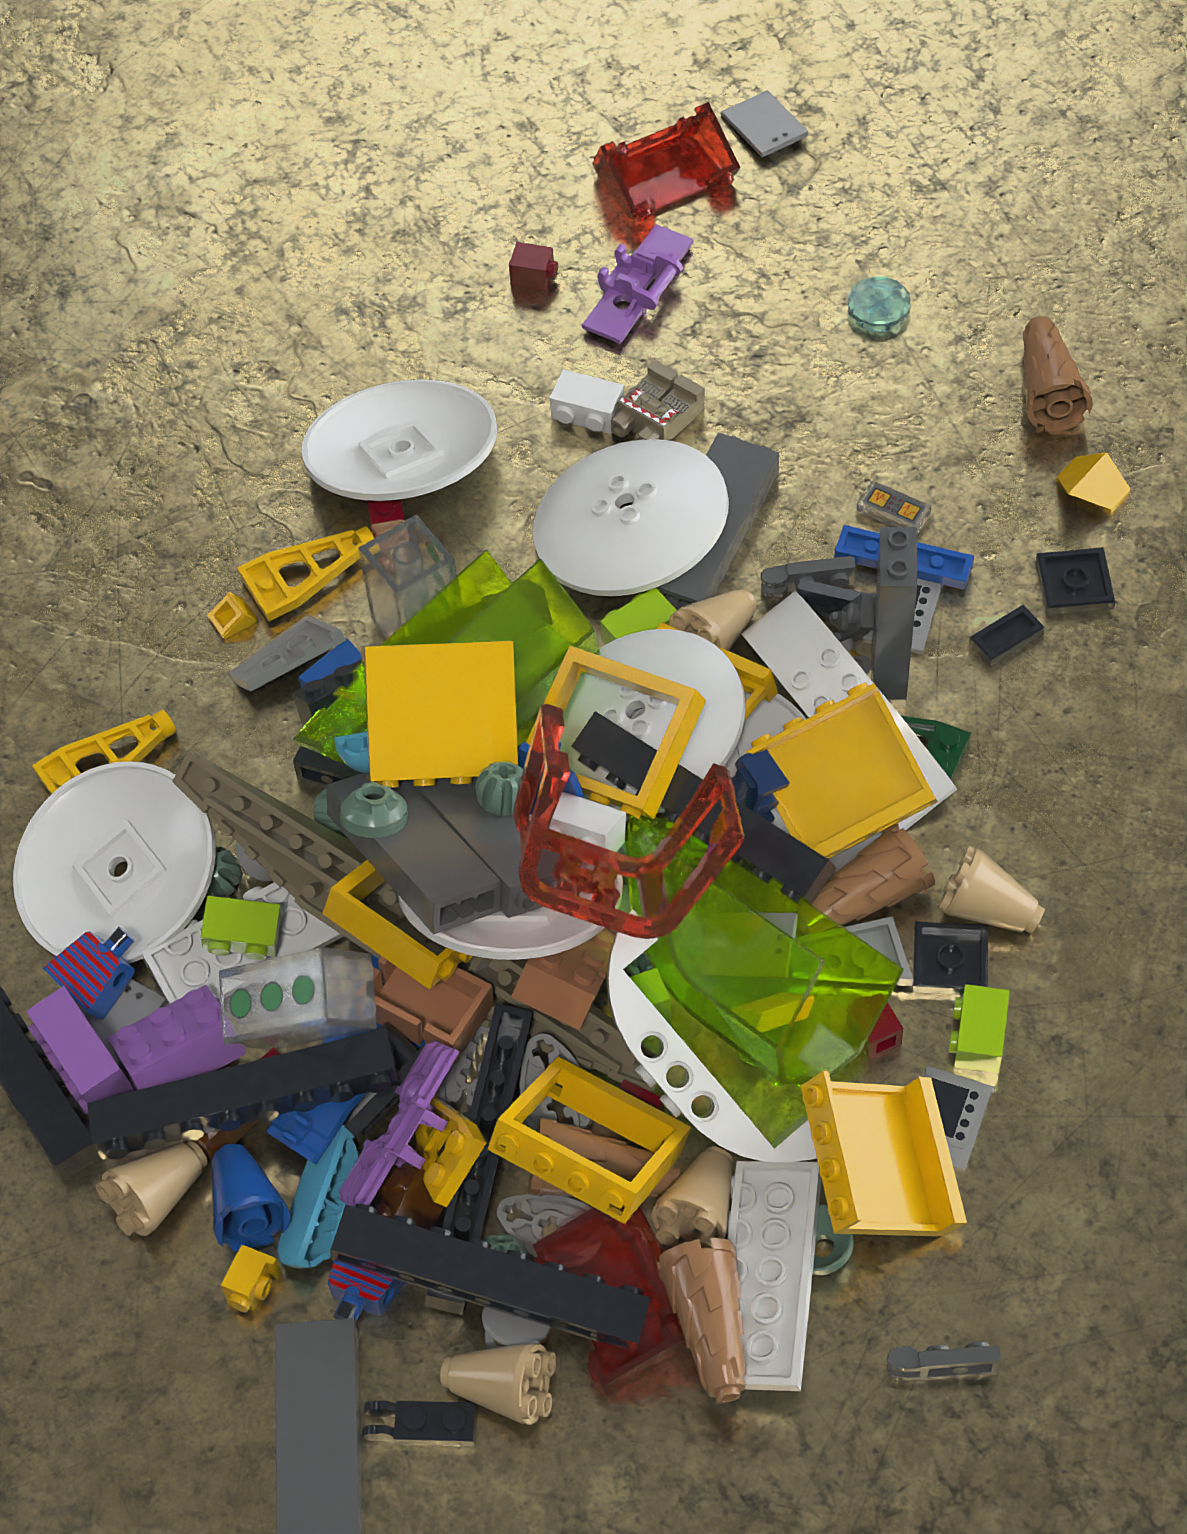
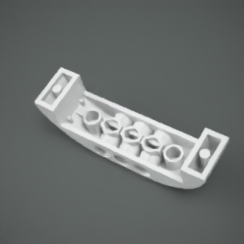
M796 591L741 633L808 718L817 714L815 708L833 699L837 703L849 697L847 691L864 682L868 686L873 684L872 680ZM879 690L938 801L930 807L897 823L899 824V830L902 828L907 830L954 793L957 788Z
M632 910L623 918L615 934L608 958L606 982L608 1003L614 1024L624 1044L640 1064L635 1068V1071L649 1087L652 1088L657 1084L665 1093L659 1099L673 1116L678 1117L682 1114L697 1130L731 1152L763 1162L792 1163L817 1158L811 1138L808 1117L802 1115L769 1143L624 972L623 969L658 940L637 913ZM654 1035L660 1041V1050L657 1055L646 1057L641 1051V1043L645 1037ZM674 1065H680L685 1071L684 1081L678 1086H670L666 1080L667 1071ZM699 1095H706L710 1102L708 1111L703 1115H694L691 1109L692 1101Z

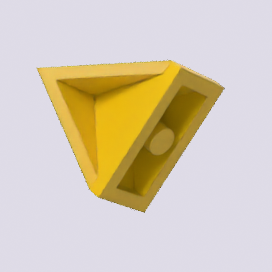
M1107 452L1075 457L1056 478V481L1062 484L1068 494L1089 501L1110 514L1130 494L1131 490Z

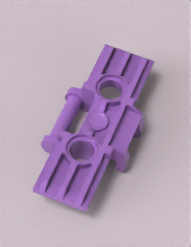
M655 224L631 257L626 253L625 245L619 244L614 251L617 262L614 270L609 275L608 268L602 267L597 274L600 289L605 294L583 322L582 328L621 344L641 315L644 316L647 309L654 310L659 304L658 298L673 277L680 275L683 270V265L680 261L694 243V239ZM653 279H656V281L654 282V284H653V285L651 286V288L647 291L646 289H647L648 285L651 283V281H652ZM620 301L630 303L626 309H619L614 305Z
M435 1040L425 1044L402 1085L397 1086L394 1092L399 1095L401 1101L398 1105L399 1112L391 1120L386 1134L381 1135L379 1139L372 1142L368 1139L364 1142L363 1151L339 1190L340 1201L353 1207L357 1203L370 1205L393 1164L400 1167L403 1163L407 1162L421 1169L426 1159L408 1145V1142L419 1123L435 1128L440 1132L447 1125V1121L433 1113L435 1107L429 1103L459 1051Z

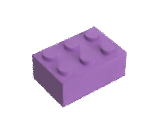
M207 985L189 991L182 998L165 1007L154 1010L145 1018L121 1028L117 1033L107 1038L123 1072L135 1091L216 1071L247 1054L232 1020Z
M65 986L26 1011L33 1021V1024L28 1026V1029L38 1044L41 1045L47 1058L87 1115V1103L135 1091Z

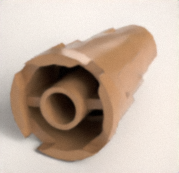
M1034 317L1029 320L1025 330L1022 332L1025 349V393L1027 400L1025 405L1027 416L1031 424L1037 429L1038 423L1044 425L1046 432L1068 430L1084 421L1083 414L1087 409L1090 414L1093 406L1090 388L1080 376L1075 361L1071 358L1066 344L1061 338L1057 325H1054L1049 318Z
M894 824L882 831V835L860 851L855 859L831 876L832 879L825 884L812 905L805 900L800 902L799 907L796 909L798 914L797 928L803 936L838 929L855 919L858 921L887 905L890 907L920 891L923 893L935 884L932 872L923 876L920 869L928 865V863L904 828L899 830V824Z
M540 1118L536 1132L629 1182L635 1178L655 1154L650 1150L626 1145L624 1141L591 1134V1130L558 1123L554 1119ZM672 1166L647 1197L658 1198L680 1176V1167ZM534 1174L532 1177L529 1176L528 1194L574 1197Z
M709 1238L712 1248H701L700 1239L679 1244L659 1256L660 1262L657 1261L658 1272L664 1283L672 1312L677 1314L686 1347L691 1348L702 1387L710 1397H716L718 1403H727L740 1398V1392L746 1387L744 1375H747L741 1335H744L738 1299L742 1297L736 1263L737 1253L733 1242L727 1239Z

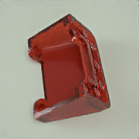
M709 102L695 107V116L693 115L686 119L683 116L678 119L676 124L628 144L623 141L617 147L614 141L599 147L592 165L600 180L630 220L636 219L637 222H642L653 216V212L713 186L717 185L718 188H723L734 182V175H736L741 167Z
M623 1205L621 1209H617L623 1212L625 1206ZM593 1207L532 1244L537 1254L535 1257L536 1263L544 1265L545 1262H555L565 1266L568 1273L581 1277L584 1273L594 1274L605 1279V1284L617 1288H620L621 1285L633 1286L644 1292L643 1296L651 1298L635 1352L591 1340L595 1349L589 1352L590 1361L587 1362V1367L592 1378L597 1383H600L602 1387H610L687 1349L677 1314L672 1312L664 1283L658 1272L657 1261L660 1262L659 1256L664 1252L640 1207L625 1224Z

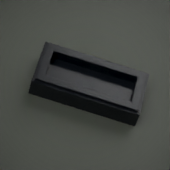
M1023 604L969 637V645L991 667L1043 635L1045 627Z

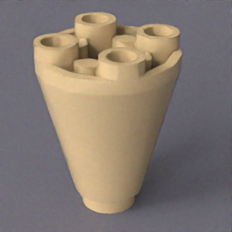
M745 589L733 590L679 608L671 614L668 625L681 631L698 635L714 645L730 651L753 618L754 612L757 609V603L749 591Z
M968 846L959 862L961 866L956 875L952 873L944 887V895L937 909L943 911L948 916L1019 933L1026 931L1032 934L1038 926L1045 908L1039 906L1038 900L986 853L978 848L975 849Z
M195 1142L178 1143L111 1167L102 1175V1181L96 1185V1190L104 1202L111 1204L118 1215L116 1222L126 1235L130 1236L136 1232L139 1235L148 1236L160 1225L200 1176L202 1168L207 1165V1158Z
M708 1147L705 1152L696 1157L657 1199L651 1217L654 1226L657 1228L656 1238L662 1244L675 1246L700 1239L701 1248H712L709 1238H725L732 1191L731 1181L734 1173L733 1158L729 1152L720 1147Z
M537 1343L457 1353L455 1356H447L444 1359L440 1373L441 1385L444 1388H449L456 1395L516 1422L532 1425L538 1420L539 1416L547 1417L550 1413L552 1396L551 1393H548L550 1376L554 1374L556 1368V1355L554 1352L546 1351L545 1346Z

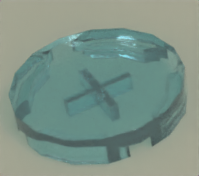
M870 277L861 280L852 287L848 295V314L856 320L857 325L867 330L888 331L894 329V325L899 323L901 325L906 321L910 313L911 301L909 292L904 285L891 278Z

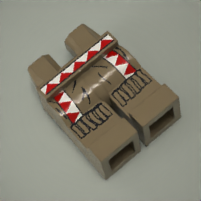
M654 360L647 367V375L617 401V413L611 420V431L619 437H625L630 431L637 433L635 440L659 439L670 441L704 410L705 388L683 375L678 377V372Z

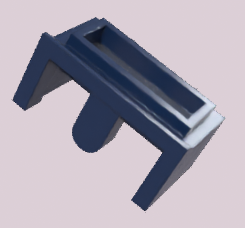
M767 749L756 754H744L734 764L737 771L735 776L727 783L729 787L728 796L767 821L774 822L775 817L770 810L774 809L779 802L773 793L788 787L790 782Z

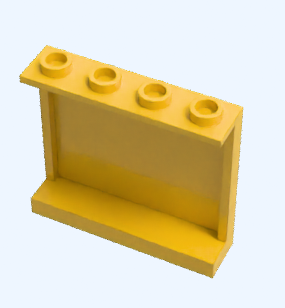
M513 641L361 647L362 662H364L368 781H376L379 785L389 786L390 788L399 787L398 780H413V786L436 785L435 778H450V784L472 783V777L479 776L480 772L491 763L507 761L518 766Z
M864 682L847 691L849 697L837 703L833 699L815 708L817 714L805 720L802 717H797L783 725L785 731L774 737H771L770 734L763 735L751 742L753 748L745 751L746 754H756L765 749L768 750L790 782L788 787L773 793L779 802L776 808L791 836L827 859H831L938 802L874 683L868 686Z
M822 1071L801 1085L803 1102L807 1112L811 1138L814 1143L819 1173L824 1187L834 1234L944 1236L967 1223L931 1078L918 1077L906 1086L832 1082L830 1081L829 1072Z

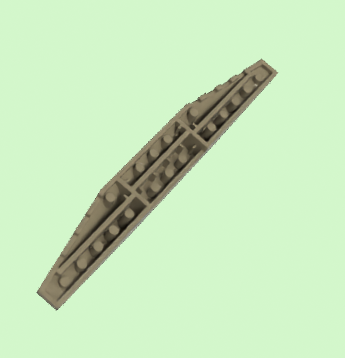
M188 751L172 782L203 813L207 812L218 822L217 826L228 837L232 836L245 849L244 853L251 860H256L270 873L268 876L279 887L283 886L295 898L294 902L380 959V954L322 914L331 887L367 860L356 846L345 837L193 751ZM386 881L360 901L437 956L447 948L426 937L410 923L400 907L397 893ZM473 956L469 962L465 963L462 961L457 965L458 968L492 985L494 1005L480 1026L490 1027L496 1003L533 1011L526 1042H529L537 1034H549L569 1050L581 1067L608 1075V1078L620 1083L624 1079L652 1093L656 1089L657 1084L652 1088L649 1087L635 1071V1068L640 1064L624 1044L613 1019L592 1004L580 1030H577L511 998L528 959L504 960ZM642 1041L641 1051L646 1057L657 1055L658 1052ZM545 1042L539 1043L542 1051L547 1053L554 1051L553 1046L548 1047Z

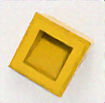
M231 592L207 614L224 639L235 635L258 621V618L246 601Z

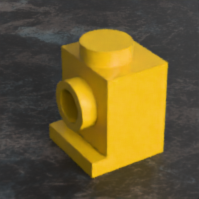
M241 1245L220 1285L227 1303L241 1312H248L249 1309L254 1311L259 1300L263 1301L268 1296L272 1286L271 1277L279 1279L281 1275L278 1261L275 1257Z

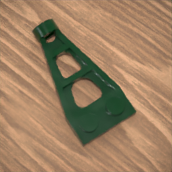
M901 716L916 736L924 737L928 741L926 749L952 781L969 744L971 732L936 720Z

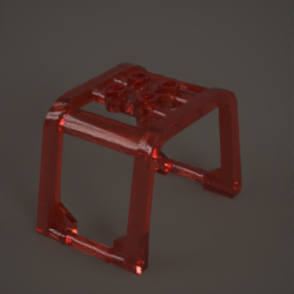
M550 704L542 705L538 712L513 807L516 828L520 833L521 858L518 873L522 890L530 900L543 907L607 929L642 939L663 937L678 927L744 842L741 817L729 769L715 763L712 764L689 804L654 852L639 858L623 855L549 829L552 817L570 775L568 753L559 751L558 745L564 730L563 710ZM544 764H545V769H544V772H543L541 784H540V787H539L537 799H536L535 806H534V810H533V814H532V817H531V816H530V811H531V808H532V805H533V801H534V798H535V795H536V791H537V788H538V784H539V781H540V778H541V774H542V771H543V768H544ZM720 798L722 811L712 826L708 850L668 905L662 870L668 866ZM542 849L559 854L551 872L552 876L558 881L556 888L542 883L537 877L536 869ZM582 862L593 865V871L581 868ZM617 874L637 879L642 917L615 909L620 898V893L615 888ZM581 891L593 894L591 900L580 897Z

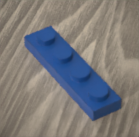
M843 525L835 548L834 558L852 556L854 557L855 564L877 569L880 533ZM917 542V579L965 590L974 563V555Z

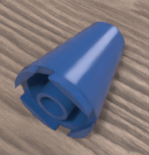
M227 1144L221 1147L212 1157L213 1231L217 1242L222 1247L223 1243L230 1245L231 1251L238 1252L241 1245L254 1250L266 1247L274 1242L273 1235L280 1229H282L283 1233L288 1229L291 1219L288 1206L245 1146Z

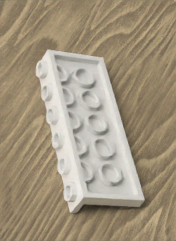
M274 882L264 888L257 886L250 889L243 895L241 900L280 904L281 922L275 957L267 956L264 960H254L245 957V953L230 952L226 956L209 953L208 949L202 948L200 938L203 920L199 922L191 920L171 940L152 950L149 947L141 953L146 967L150 969L169 1004L182 998L189 991L207 985L217 1001L221 1002L232 996L237 989H246L344 936L302 909L294 902L295 898L283 886L279 887ZM159 938L154 939L153 941H151L150 943H148L146 946L152 944L153 942H155V941L158 940Z
M736 1162L735 1175L732 1176L731 1181L732 1205L731 1211H729L726 1234H728V1240L733 1242L737 1253L736 1263L742 1297L738 1299L744 1335H741L747 1373V1375H744L746 1386L744 1389L801 1391L822 1182L818 1162Z

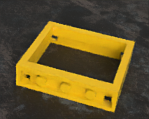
M570 645L526 743L541 751L545 744L544 738L546 735L553 738L582 672L677 705L638 796L575 773L582 792L589 795L588 800L608 807L609 804L621 807L620 811L626 812V816L639 819L640 815L654 820L706 700L694 688Z
M368 860L364 861L331 887L322 914L429 990L441 979L447 981L455 972L458 964L462 961L465 963L469 962L473 956L446 948L437 956L360 902L386 881Z
M557 1057L498 1118L488 1150L625 1224L678 1160L691 1127L574 1064ZM549 1096L655 1154L635 1178L629 1182L522 1123ZM623 1205L625 1206L623 1212L617 1209H621Z

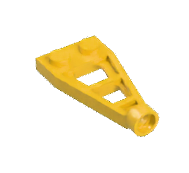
M364 526L356 531L350 530L265 553L237 567V570L266 619L270 622L298 608L360 557L378 550V546L369 528ZM336 549L340 558L326 568L320 569L313 556L323 551ZM305 563L311 571L309 577L298 586H287L279 570L289 564Z
M161 709L151 716L146 715L65 745L33 764L32 768L52 795L67 781L81 774L76 767V763L80 759L100 753L107 758L109 764L129 761L140 762L161 741L175 734L177 730L168 714ZM133 736L138 742V746L124 758H117L110 749V745L125 737Z
M433 1096L429 1103L435 1107L433 1113L441 1116L448 1123L442 1132L419 1123L415 1130L418 1153L426 1159L421 1167L425 1170L424 1184L433 1201L447 1207L485 1147L486 1141L474 1122L437 1096ZM446 1141L445 1149L438 1158V1152Z

